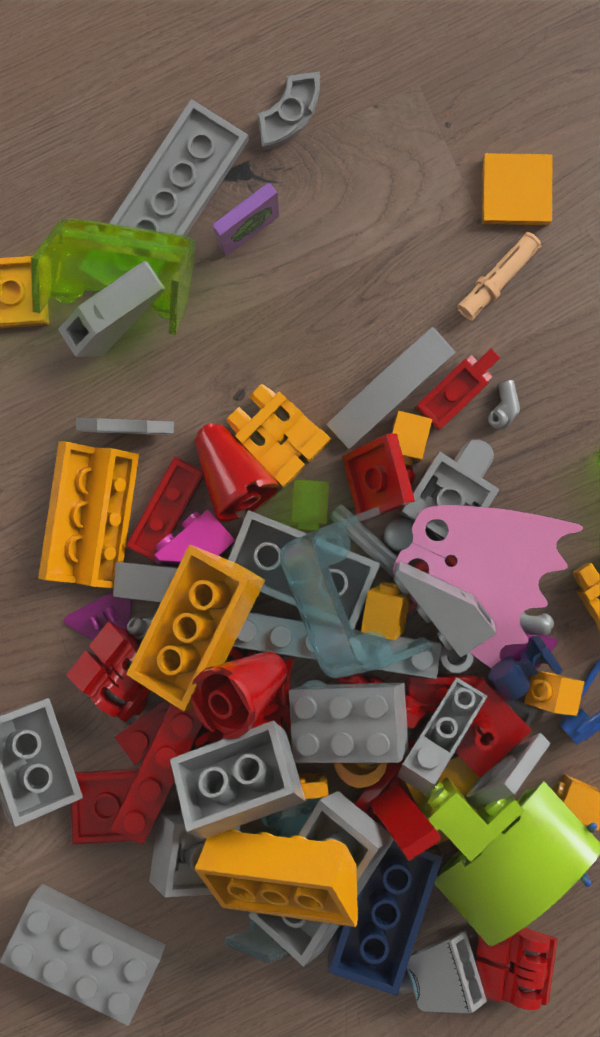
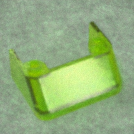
M75 218L61 220L31 257L33 312L41 313L50 298H56L57 301L63 303H71L81 297L86 290L100 292L143 261H147L165 287V290L152 303L151 308L160 317L169 319V334L176 335L187 309L195 261L196 242L188 236Z

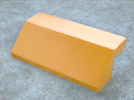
M66 441L58 442L38 579L114 589L116 562H124L139 454L113 448H95Z

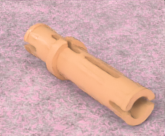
M526 232L485 277L481 276L476 281L475 288L457 305L458 311L466 319L473 321L491 300L495 301L501 295L500 291L542 248L540 240L534 234Z

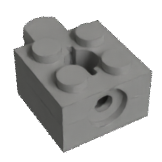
M471 440L462 446L454 460L439 451L432 458L412 490L415 502L403 506L398 514L415 522L420 511L431 506L461 505L489 507L500 490L483 479L494 458L491 446L482 440ZM440 519L431 520L425 531L439 540L445 539L449 531L447 524Z
M163 810L158 814L149 882L164 897L213 895L195 871V866L207 838L201 839L186 832L182 810ZM240 826L235 827V828H232V829H236V830L240 831Z

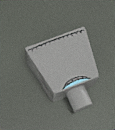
M466 931L422 948L410 956L399 991L402 994L414 993L418 1008L421 1011L469 1014L487 1002Z

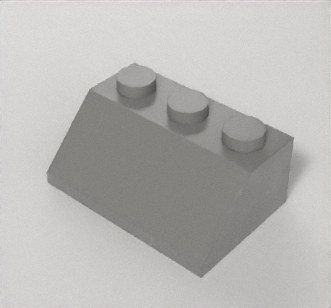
M46 698L0 714V802L7 823L16 827L82 799L83 796L50 699Z

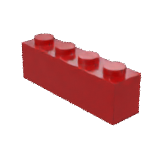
M170 704L123 799L110 830L140 844H144L175 781L170 759L190 751L203 724L197 717L194 709L182 711L173 704Z

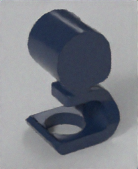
M540 636L529 638L525 649L520 654L521 659L519 661H514L511 656H508L490 670L488 678L506 701L516 700L528 691L530 687L529 677L538 674L535 668L537 664H548L555 674L562 673V667Z

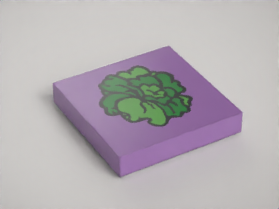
M271 183L265 184L213 223L218 247L225 257L279 217L278 193Z

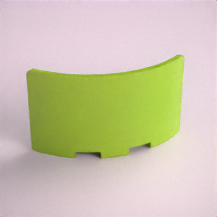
M544 781L521 794L516 801L525 811L472 862L461 851L455 853L439 869L434 882L439 890L490 946L508 939L541 916L572 888L600 855V842Z

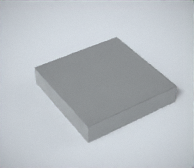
M541 733L522 740L484 776L477 780L465 798L476 808L515 795L551 743Z

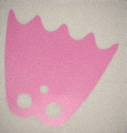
M461 505L431 506L423 509L418 514L412 526V543L407 549H403L399 553L393 566V574L396 577L395 567L399 561L408 564L411 560L420 558L429 565L428 574L473 594L494 620L496 634L471 650L470 653L492 669L493 666L501 661L500 651L505 645L528 643V637L520 625V616L525 610L530 608H542L548 605L546 598L539 589V580L548 572L565 570L568 567L556 548L557 541L564 535L582 531L583 527L576 523L499 508ZM433 519L443 520L448 526V535L441 541H433L426 535V525ZM448 555L457 557L458 561L455 566L449 567L446 565L445 558ZM411 595L410 599L417 605V601Z

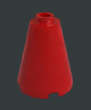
M209 423L198 430V436L195 438L194 443L214 514L218 521L229 522L239 519L236 514L237 512L245 509L247 512L248 510L254 512L276 495L275 488H279L276 479L224 425Z
M265 651L206 668L193 679L192 685L197 684L196 692L191 695L192 705L197 717L211 732L217 729L226 734L222 738L228 740L240 738L252 728L286 680V664L278 654Z

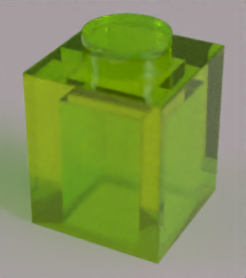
M294 479L291 522L298 523L299 530L319 531V524L326 525L329 482Z

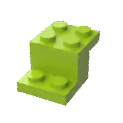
M447 777L442 782L438 780L429 796L424 794L425 798L417 805L435 827L436 831L440 829L470 862L525 811L512 796L474 808Z

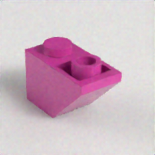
M208 509L201 515L196 511L181 524L184 530L175 538L169 534L155 546L158 552L154 555V561L158 565L179 566L189 545L217 556H222L233 546L236 540Z

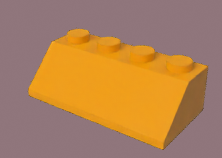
M189 545L126 675L182 711L194 709L191 695L196 692L197 684L192 685L193 679L206 668L225 663L265 579L235 562Z
M229 829L207 837L195 866V871L222 908L356 927L358 921L357 864L346 844L334 839L315 841L297 835L287 838L274 836L267 832H259L258 834L242 833L236 829Z

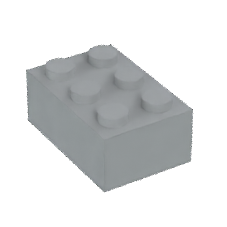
M404 683L302 685L289 690L292 754L295 763H399L409 755Z
M274 720L250 729L240 738L222 739L170 759L186 832L201 839L306 802L286 731Z

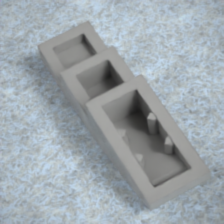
M431 327L326 425L348 449L353 448L367 433L448 361L456 351L434 327Z

